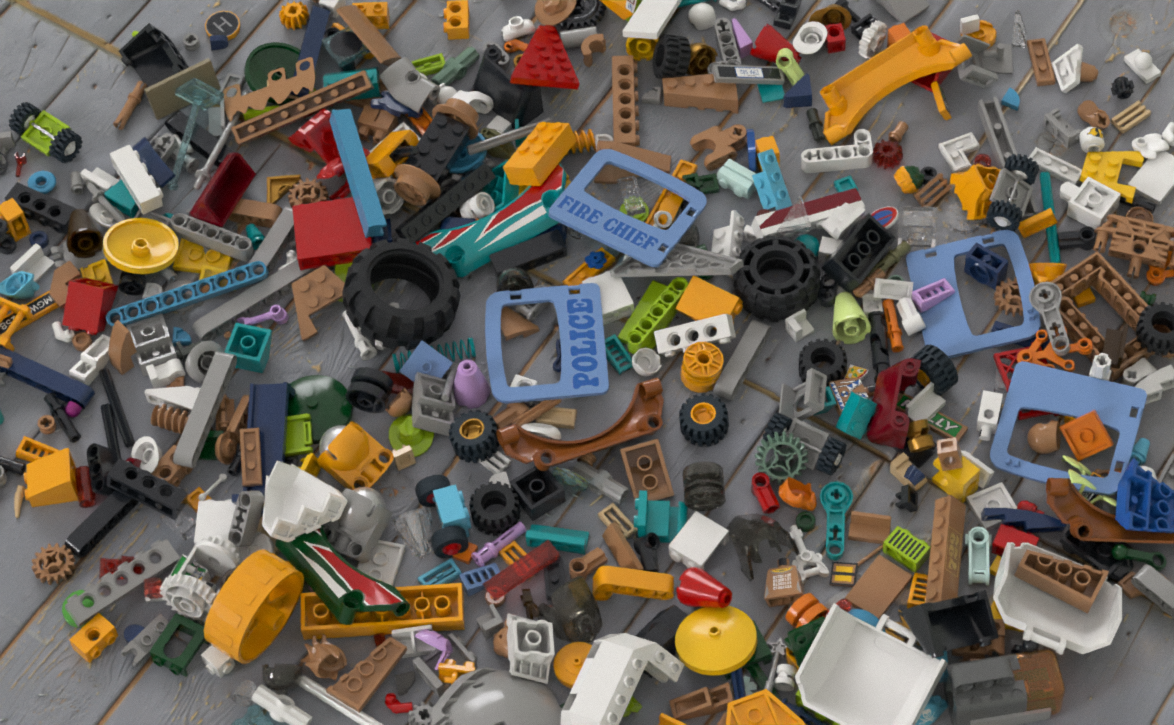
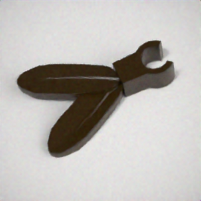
M521 589L523 595H520L524 607H526L527 619L533 620V616L539 617V609L533 602L530 589Z

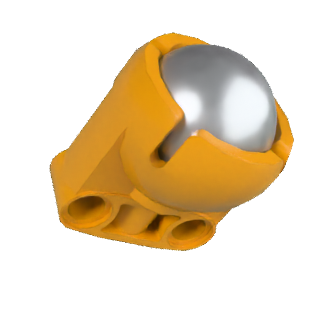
M351 421L347 426H334L323 434L319 444L321 455L318 457L317 462L321 468L344 488L354 490L355 483L360 484L362 487L371 488L390 466L394 456L391 450L384 448L360 425ZM379 456L386 457L387 463L381 462Z

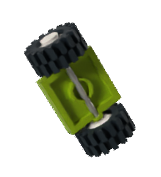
M23 102L17 106V110H13L14 114L10 115L12 119H9V127L19 134L23 141L46 156L50 157L51 155L65 164L68 161L71 162L72 158L76 157V153L79 154V149L82 147L80 144L83 143L82 137L72 131L68 125L45 110L41 112L40 109L29 102Z

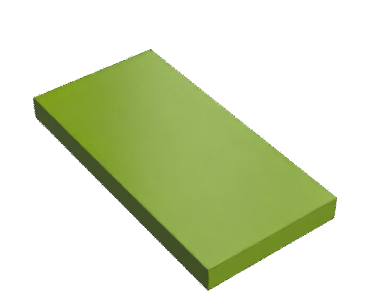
M654 280L651 282L617 338L620 342L627 344L628 333L666 289V285ZM676 311V313L671 317V319L666 323V325L662 329L669 327L678 311ZM655 338L647 348L655 350L657 347Z

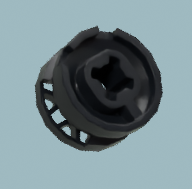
M122 271L118 285L119 290L127 295L142 294L145 290L146 275Z

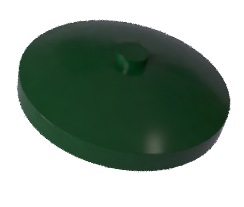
M280 42L266 43L255 48L249 54L244 68L245 79L250 89L254 92L267 87L268 73L278 68L285 69L286 80L292 78L300 49ZM279 71L275 72L271 79L274 81L279 80L282 77V73ZM269 97L267 102L284 105L296 99L286 98L282 103L278 104L272 97Z
M309 375L290 383L295 389V397L288 399V416L311 415V420L307 421L312 423L313 444H320L323 434L328 429L338 425L347 426L349 424L353 406L346 400L345 394L347 389L342 383L324 375Z

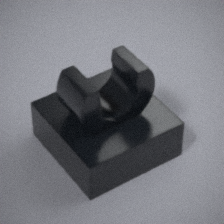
M909 485L901 486V492L895 494L901 501L895 503V506L899 509L906 508L909 512L917 511L918 493Z

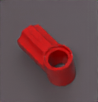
M760 472L752 477L751 492L756 496L763 513L771 514L780 508V504L770 486L769 477L765 473ZM762 483L764 486H757L756 484Z

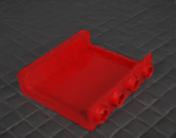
M353 197L292 206L297 260L300 270L320 268L323 265L327 267L352 263L353 259L365 248L370 249L372 240L371 237L365 238Z

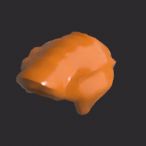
M788 477L779 486V496L785 503L803 510H815L817 498L811 489V483L805 485L801 481Z

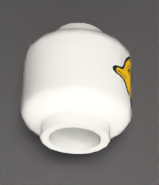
M1088 127L1079 135L1081 149L1085 153L1100 152L1105 146L1103 132L1099 128Z

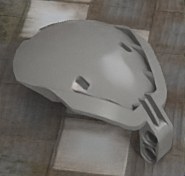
M485 667L461 675L443 693L433 707L430 725H561V711L563 708L559 706L554 697L558 695L544 683L512 675L507 670Z

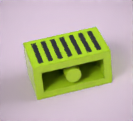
M897 526L883 542V552L916 573L930 557V546L924 540L914 537L909 530Z

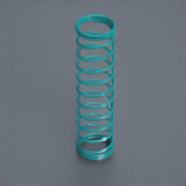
M468 337V339H467L468 352H467V349H466L465 344H464V342H463L462 339L460 340V352H459V350H458V347H457L456 342L453 341V342H452L453 356H452L450 347H449L448 343L446 342V343H445V357L447 358V347H448V350H449L450 356H451V358H452V361H455V351H454V344H455V347H456L457 353H458V355H459V358H460V360H462V358H463V356H462V344H463V347H464V350H465V352H466L467 358H470L469 343H470V348H471L472 357H473V358L476 357V351H475V346H474L473 338H472V337H471V338ZM438 344L437 351L439 352L440 347L441 353L444 356L442 347L440 344ZM408 350L407 355L409 358V354L411 356V352ZM400 352L401 368L396 353L392 354L396 374L400 373L399 371L403 367L402 357L406 363L403 352Z

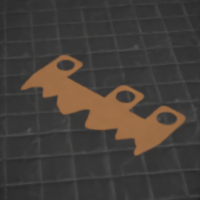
M308 57L296 63L297 76L287 80L284 68L270 71L268 73L269 86L241 96L239 84L225 88L223 90V98L225 100V112L229 121H232L233 115L237 111L245 114L249 106L254 110H264L269 97H272L280 104L289 96L291 91L297 95L305 87L313 92L315 83L313 58ZM305 61L310 62V67L307 70H300L301 63ZM275 72H281L282 77L279 80L273 81L271 79ZM229 89H237L235 96L227 97L226 94Z

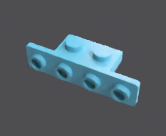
M770 149L758 153L763 172L752 175L763 209L767 210L775 207L776 210L792 206L774 150Z

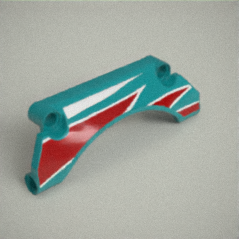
M558 163L541 186H528L519 196L496 212L466 225L433 231L416 240L413 244L418 245L420 241L431 246L433 253L436 255L441 253L449 261L457 277H464L490 262V254L527 241L560 223L549 217V209L565 190L566 172L562 165Z

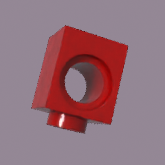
M842 24L826 25L827 37L825 45L828 54L845 51L846 38Z

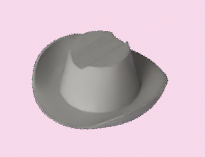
M214 341L201 342L188 354L185 362L186 371L196 382L203 384L215 352H224V349Z

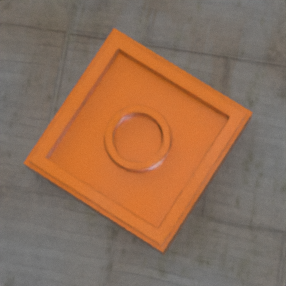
M1092 410L1059 427L1078 462L1114 445L1096 410Z

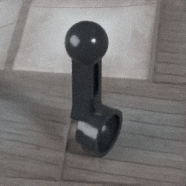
M1024 640L1022 645H1014L1012 647L1011 654H1016L1018 659L1031 657L1033 653L1037 652L1039 643Z

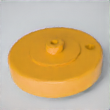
M573 642L565 645L558 651L554 658L553 668L556 678L562 685L572 689L592 647L591 644Z

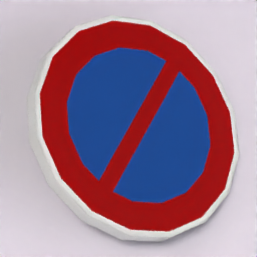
M887 206L874 211L870 215L884 228L888 229L897 221L899 213L895 207Z

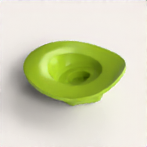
M412 414L397 418L389 428V441L392 448L397 451L402 448V445H410L414 457L424 454L430 448L434 439V432L412 426Z

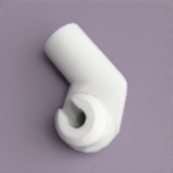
M1170 122L1162 133L1163 140L1170 147H1174L1173 122Z

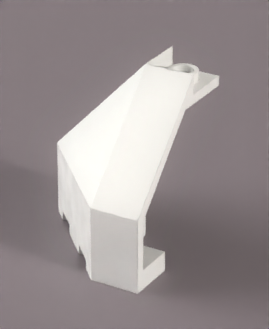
M276 461L270 476L266 475L262 526L271 537L290 542L303 533L308 534L321 528V525L329 521L334 522L340 519L348 501L339 490L299 467Z

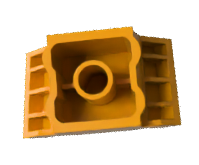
M981 164L972 165L968 171L951 173L950 184H955L954 193L957 194L962 203V210L968 211V220L986 218L992 203L989 199L1001 169L994 166L985 167Z

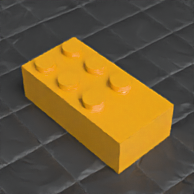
M539 122L534 130L503 166L511 185H542L577 141L569 123Z

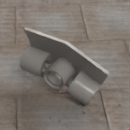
M407 57L399 59L380 75V79L392 97L417 113L420 112L427 98L435 100L440 93V87L422 77Z

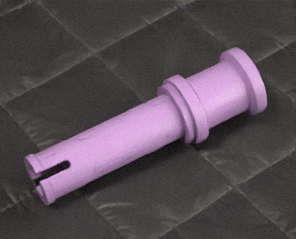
M518 521L517 524L493 542H486L482 549L478 552H473L471 556L477 566L483 567L490 559L498 557L500 550L526 532L525 526Z

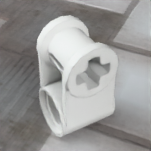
M1142 358L1124 371V379L1121 384L1135 387L1141 380L1157 371V369L1146 358Z

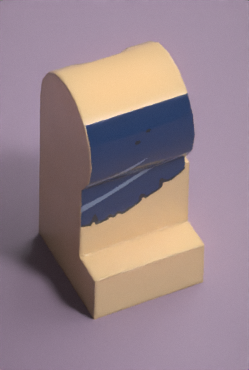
M904 452L890 463V473L904 486L909 485L917 491L927 483L926 476L909 461V457Z

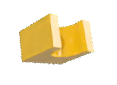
M962 456L963 468L943 471L938 457L933 461V465L940 471L932 477V482L948 495H952L964 503L967 496L974 494L978 490L980 469Z

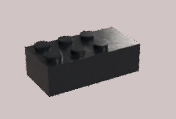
M868 213L857 222L821 269L846 292L850 293L861 284L896 238Z

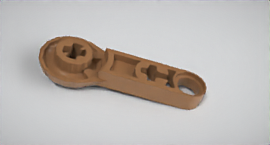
M244 395L241 398L226 432L221 434L216 440L215 454L222 464L228 465L233 461L237 450V443H240V429H247L249 395Z

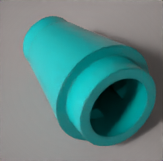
M248 224L245 228L247 238L251 240L253 249L257 250L265 236L255 224Z

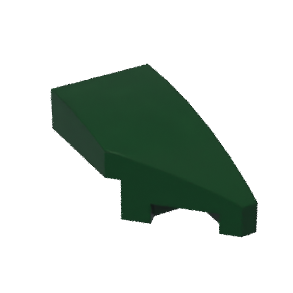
M694 173L682 176V180L685 183L701 191L703 194L719 193L716 173L702 176Z

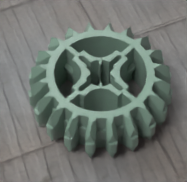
M785 431L782 432V436H779L778 432H774V438L768 434V441L762 439L761 444L763 446H757L759 452L755 453V458H757L755 464L759 466L758 472L765 473L771 483L775 479H777V484H780L782 479L785 481L788 477L796 479L795 474L801 476L802 472L800 469L805 470L806 465L803 463L808 462V458L805 457L808 455L807 450L804 449L805 444L800 443L799 437L793 439L794 435L792 433L786 437ZM778 445H788L790 447L782 449ZM772 448L774 454L769 458V461L765 462L766 455ZM778 453L783 455L785 463L780 458L778 459ZM797 454L795 464L790 467L789 461L793 458V455ZM781 467L784 471H777L774 468Z

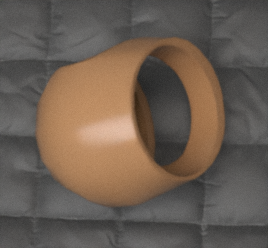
M1051 420L1048 424L1037 423L1031 427L1027 435V441L1033 451L1039 454L1059 451L1061 442L1059 421Z

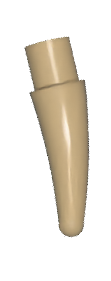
M20 485L17 486L14 497L16 518L20 517L25 487Z

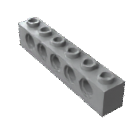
M165 539L164 541L158 540L151 545V549L147 552L144 550L139 552L130 563L125 561L117 567L118 570L113 574L108 572L100 578L101 581L96 585L92 583L83 589L84 593L79 596L75 594L67 599L68 603L65 605V609L78 628L90 621L98 613L107 610L177 564L180 557L169 541ZM158 556L160 562L154 564L150 561V557ZM139 566L144 572L140 575L135 574L133 571L134 567ZM123 577L127 580V584L119 585L116 579ZM102 588H106L110 591V595L102 596L99 591ZM85 599H90L94 605L88 608L82 602Z

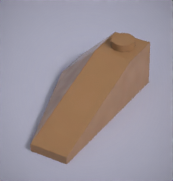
M598 140L596 152L603 149H612L649 164L665 173H670L671 156L615 141ZM608 164L595 177L594 183L617 184L621 180L629 179L632 181L636 180V177L641 176Z

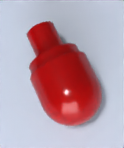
M1023 500L1017 504V509L1045 514V512L1038 510V506L1032 502Z

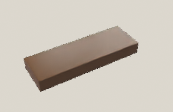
M1045 38L1027 40V48L1037 87L1054 85L1056 80Z
M240 429L243 487L263 486L260 429Z
M610 523L602 537L620 567L643 570V566L617 523Z

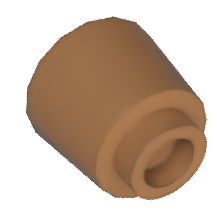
M1082 62L1080 81L1092 82L1096 80L1098 69L1094 65Z

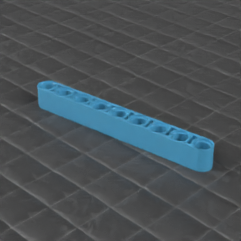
M255 261L113 309L107 313L106 320L113 327V317L120 315V322L126 327L128 324L159 314H166L261 282L268 277L269 270L263 262ZM258 267H263V273L256 275L255 270ZM240 273L246 274V278L243 281L237 280V276ZM227 279L228 284L225 287H220V281ZM209 285L210 290L207 293H202V287ZM191 291V298L184 299L185 292ZM169 297H173V304L166 305V300ZM151 303H156V309L148 311V306ZM138 309V315L130 317V312Z

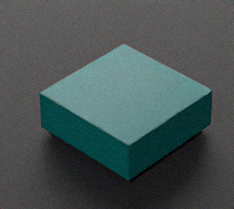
M851 175L834 181V187L838 193L857 188Z

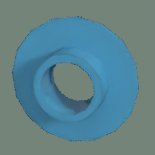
M43 170L32 174L27 183L29 188L46 194L55 187L56 178L51 172ZM40 182H46L44 185H38Z

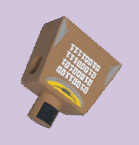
M787 558L778 559V568H772L767 571L764 599L769 608L793 604L805 594L801 575L795 565L790 566V560Z

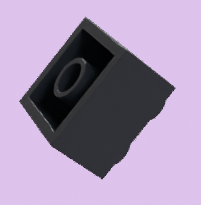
M535 466L510 481V487L518 495L519 504L532 521L566 502L563 487L549 469L541 471Z

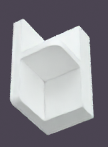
M844 203L841 207L835 208L833 214L821 226L837 241L862 219L866 210L861 205L854 210L848 203Z
M432 625L392 630L393 639L407 646V651L402 658L428 655L436 650L435 647L415 637L422 630L428 629L433 631Z

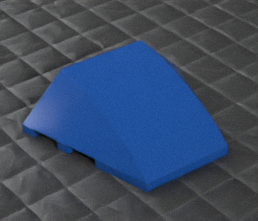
M1135 458L1132 459L1118 483L1115 520L1126 530L1174 533V490L1164 482H1158L1152 477V472L1149 470L1145 471L1138 465L1139 462Z

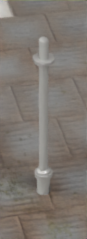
M244 90L241 96L251 92L249 90ZM237 111L233 115L232 121L228 122L203 169L195 172L197 180L194 184V189L199 190L203 183L210 181L211 175L209 172L232 132L231 127L235 126L242 112Z
M92 183L87 185L88 190L93 194L92 201L94 203H101L117 223L125 220L105 198V190H98ZM169 266L157 272L169 284L178 279V275Z

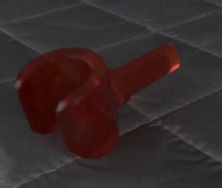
M18 152L14 155L17 163L16 177H20L22 165L27 163L25 152L22 157H19Z

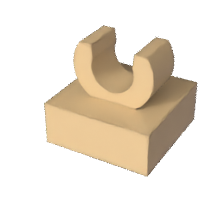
M402 445V448L397 451L395 449L392 450L393 459L398 471L416 463L410 445Z

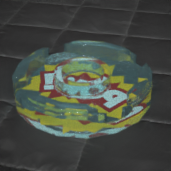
M562 467L553 468L552 474L560 484L573 486V490L584 492L587 490L590 483L581 475Z

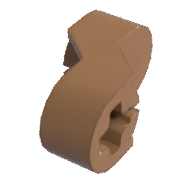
M1086 100L1078 106L1077 112L1080 118L1088 122L1091 127H1096L1103 131L1109 126V116L1105 111L1098 109L1093 101Z

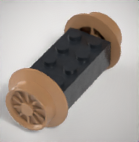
M450 98L445 104L436 105L432 110L434 119L416 145L418 147V154L410 156L405 164H400L395 168L394 174L397 180L394 183V189L405 201L416 206H424L429 199H437L441 194L440 186L467 142L477 137L478 127L476 123L479 119L478 113L463 100Z

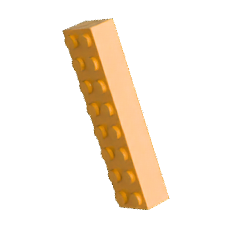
M462 583L395 587L410 604V609L405 615L397 617L392 611H359L351 625H345L337 621L336 617L315 592L301 593V633L304 640L313 639V636H316V639H322L323 635L326 638L392 634V630L432 625L433 631L465 630Z

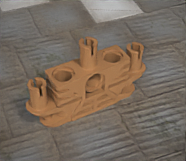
M1110 214L1106 217L1108 221L1094 230L1097 237L1093 250L1097 252L1101 245L1100 253H1105L1108 237L1112 238L1108 256L1130 261L1127 277L1129 278L1132 277L1133 271H1135L1133 279L1139 278L1141 264L1165 268L1168 251H1172L1169 268H1174V241L1170 240L1174 238V227ZM1114 224L1116 225V228H1112L1110 226ZM1139 248L1143 250V253L1137 254L1134 250Z

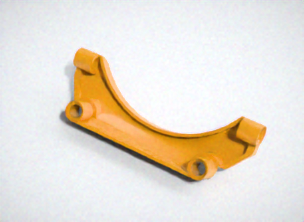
M926 25L916 28L907 36L821 89L820 94L830 109L825 113L823 134L832 146L851 134L861 118L889 93L920 77L957 67L972 57L970 50L965 43L957 44L943 39L937 41Z

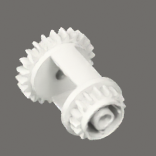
M218 535L204 537L202 541L197 542L179 572L173 576L169 575L168 578L166 577L160 587V594L163 595L162 599L167 601L166 605L172 606L171 610H177L179 615L182 614L187 619L191 618L193 622L197 620L200 624L202 622L205 623L209 610L220 589L215 593L203 581L185 574L186 572L194 574L196 567L191 564L195 560L198 564L205 567L209 573L223 577L228 570L239 566L240 559L238 557L240 554H238L237 547L228 539Z

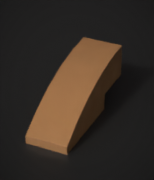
M117 320L114 323L110 336L109 358L111 365L121 375H124L134 367L131 356L137 351L130 331Z
M728 682L712 689L708 687L701 688L669 700L673 718L682 720L726 711L728 703L734 701L735 697L733 687Z

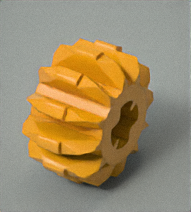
M295 0L291 4L287 2L286 6H282L281 11H279L281 24L287 30L292 28L295 31L298 27L302 29V25H307V20H309V12L306 5H303L302 2L296 3Z

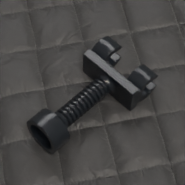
M837 0L835 3L850 12L852 20L855 22L851 26V33L859 40L863 35V27L868 25L870 28L871 23L877 20L870 13L861 19L848 7L849 2L847 0Z

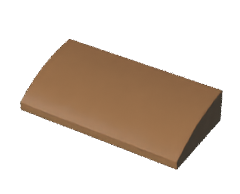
M347 5L336 10L381 64L389 67L401 59L399 54L358 6Z

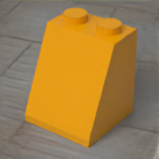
M64 448L26 464L27 472H24V481L27 484V489L24 490L26 501L29 500L32 507L79 501L77 467L69 448Z

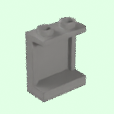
M450 633L448 638L451 642L453 653H451L449 659H453L456 661V665L461 666L466 661L474 662L477 670L476 655L471 650L467 651L464 647V642L459 636L455 637ZM436 649L424 659L418 656L412 662L414 670L433 692L440 697L451 684L439 680V671L435 670V667L443 651Z

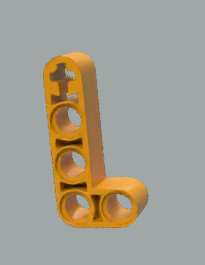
M601 566L593 577L592 597L598 601H606L610 599L613 593L670 600L674 597V577L664 573Z

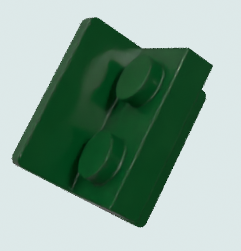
M824 617L789 631L788 637L784 639L786 647L794 653L799 668L825 620Z

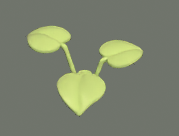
M1062 456L1061 461H1067L1078 468L1081 475H1086L1087 473L1091 476V471L1082 463L1069 456ZM1071 469L1068 470L1071 483L1082 484L1079 490L1081 495L1085 486L1096 490V487L1090 481L1083 478L1077 472ZM1098 495L1090 501V503L1094 504L1098 500H1103L1114 506L1117 503V500L1106 495Z

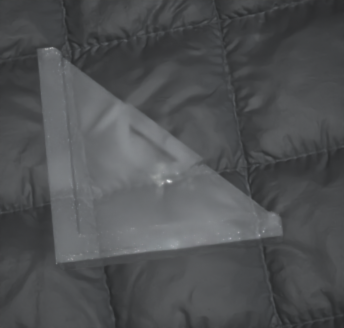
M801 196L798 197L776 232L777 235L810 230L811 224Z

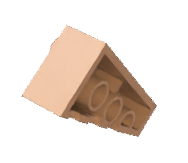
M713 74L662 78L664 106L688 108L690 106L696 107L698 110L709 108L716 109L717 112L729 110L732 113L738 114L736 83H715Z
M1026 550L1014 576L1088 614L1109 571L1103 569L1099 571L1092 569V566H1080L1073 564L1069 560L1064 559L1062 561L1054 559L1050 555Z

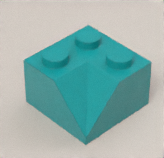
M241 323L235 324L224 351L225 353L237 356L235 368L258 373L264 372L270 354L272 330Z

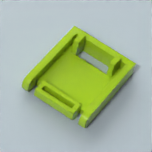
M310 414L287 417L285 456L313 453V447H310L313 445L312 423L307 421L311 420Z

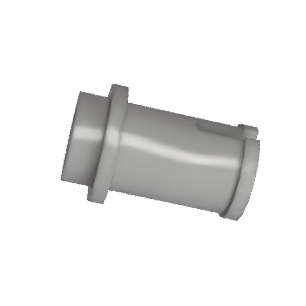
M74 171L70 174L72 184L70 189L75 195H80L85 190V185L82 183L80 175L81 172Z

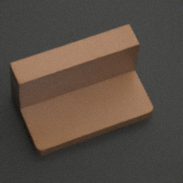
M851 511L848 540L883 544L890 535L891 516Z

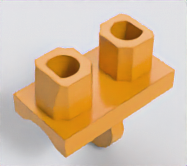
M446 659L444 663H439V680L452 685L461 675L476 670L474 662L466 661L461 666L456 665V661L453 659Z

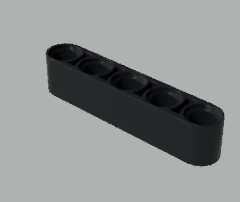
M180 110L164 122L171 133L177 134L186 144H191L196 152L208 160L219 139ZM224 144L214 165L219 167L227 154L234 153V151Z
M115 490L68 536L65 541L66 547L78 557L83 558L139 502Z

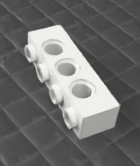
M722 314L654 331L658 354L665 355V357L676 356V352L680 351L685 353V350L696 342H708L711 344L719 342V344H726L731 342L730 339L736 338L732 315ZM713 327H716L717 333L711 337L710 331ZM694 332H698L699 337L696 341L692 340V335ZM679 336L681 341L675 346L674 339Z

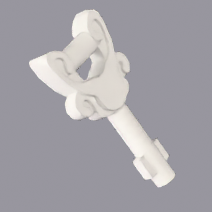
M797 525L790 526V538L792 541H795L800 553L796 556V560H793L792 565L797 567L802 583H805L806 578L815 575L828 577L829 571L822 562V555L806 550L802 540L803 533L801 529H798ZM807 566H816L814 568L804 570V568H806Z

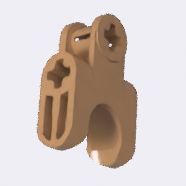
M740 124L733 125L723 131L719 126H714L694 135L691 138L690 145L696 151L703 149L713 150L711 154L705 157L704 161L706 169L713 171L724 166L728 159L734 161L738 155L736 151L746 147L747 130Z

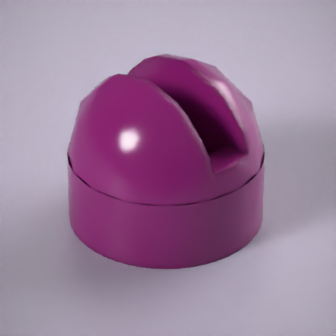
M69 401L65 411L68 416L76 417L83 408Z

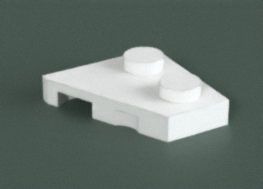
M1076 44L1051 63L1060 89L1064 93L1069 92L1080 84L1083 47L1080 44Z

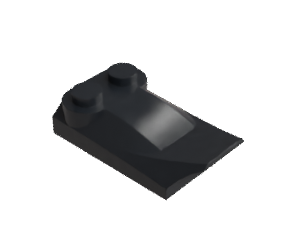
M1081 526V527L1079 528V530H1078V534H1079V535H1082V534L1084 533V531H1085V527H1084V526ZM1070 529L1060 539V543L1067 553L1078 555L1099 571H1102V569L1109 571L1107 575L1109 578L1120 581L1134 567L1132 560H1116L1112 555L1113 547L1118 544L1133 549L1125 542L1082 541L1073 537Z
M672 605L660 611L636 637L656 642L674 656L677 652L675 646L677 629L688 615L676 605ZM645 670L643 671V673H645V674H646L647 676H649L650 678L653 677V676H652L651 674H649L647 671H645Z

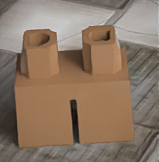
M365 105L358 119L359 138L367 140L368 136L371 135L373 136V142L376 144L380 143L393 129L397 128L399 125L398 118L385 110L380 111V109H373L371 106Z

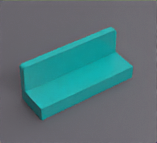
M532 524L530 530L526 532V544L528 547L548 549L547 547L555 546L556 551L586 554L589 532Z

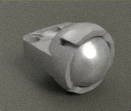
M359 487L354 490L345 488L341 494L348 502L340 519L325 523L323 530L336 552L354 561L366 563L371 559L372 551L383 531L388 526L392 513L386 509V503L382 495L376 490L369 487Z

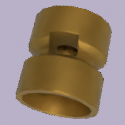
M927 419L909 423L906 437L909 438L907 443L910 453L920 452L935 446L932 435L928 434L930 427Z

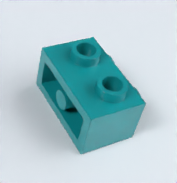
M851 391L835 427L846 434L861 439L867 431V425L875 413L877 403Z

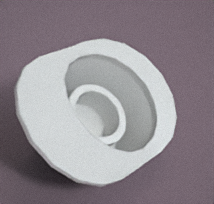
M814 21L804 24L793 40L794 49L806 55L816 53L826 40V27Z
M149 436L139 438L135 442L131 453L132 458L142 460L140 469L147 470L150 473L156 469L159 460L163 456L160 447Z

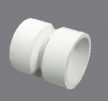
M485 192L476 194L460 205V213L463 218L482 219L492 214L495 209L493 199Z

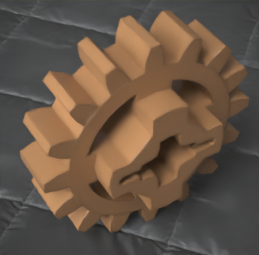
M306 178V182L299 180V185L293 184L294 189H289L290 195H288L291 208L299 204L327 201V198H329L326 186H323L322 181L317 183L315 178L312 181Z
M1016 277L1014 281L1007 278V283L1001 281L1000 286H996V291L994 292L995 305H999V311L1005 310V315L1011 312L1013 317H1015L1016 313L1023 316L1021 295Z
M49 543L47 549L41 547V553L35 552L37 559H32L33 566L31 567L36 578H40L42 583L47 580L49 585L53 581L59 584L60 579L67 580L66 575L72 576L70 569H75V558L70 549L67 550L66 545L60 548L58 543L54 547Z

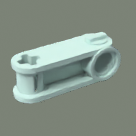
M974 527L971 531H968V534H965V546H968V585H972V583H985L986 586H989V546H992V534H989V531L983 527ZM979 538V539H981L982 541H981V542H977V541H975L974 539Z

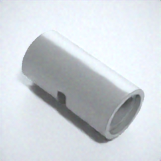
M595 26L560 31L561 41L565 49L579 47L588 36L597 34Z

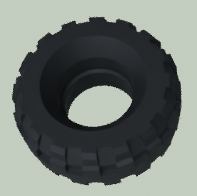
M770 235L766 239L762 240L759 238L753 241L751 246H746L740 252L738 259L743 260L744 267L733 274V287L735 296L743 301V308L749 314L754 313V316L761 320L765 318L770 319V322H778V320L786 319L803 309L807 311L814 304L820 289V267L816 261V256L809 248L806 249L804 243L799 240L793 241L791 237L784 235L782 237ZM769 269H784L789 271L793 277L783 283H770L762 279L760 275Z

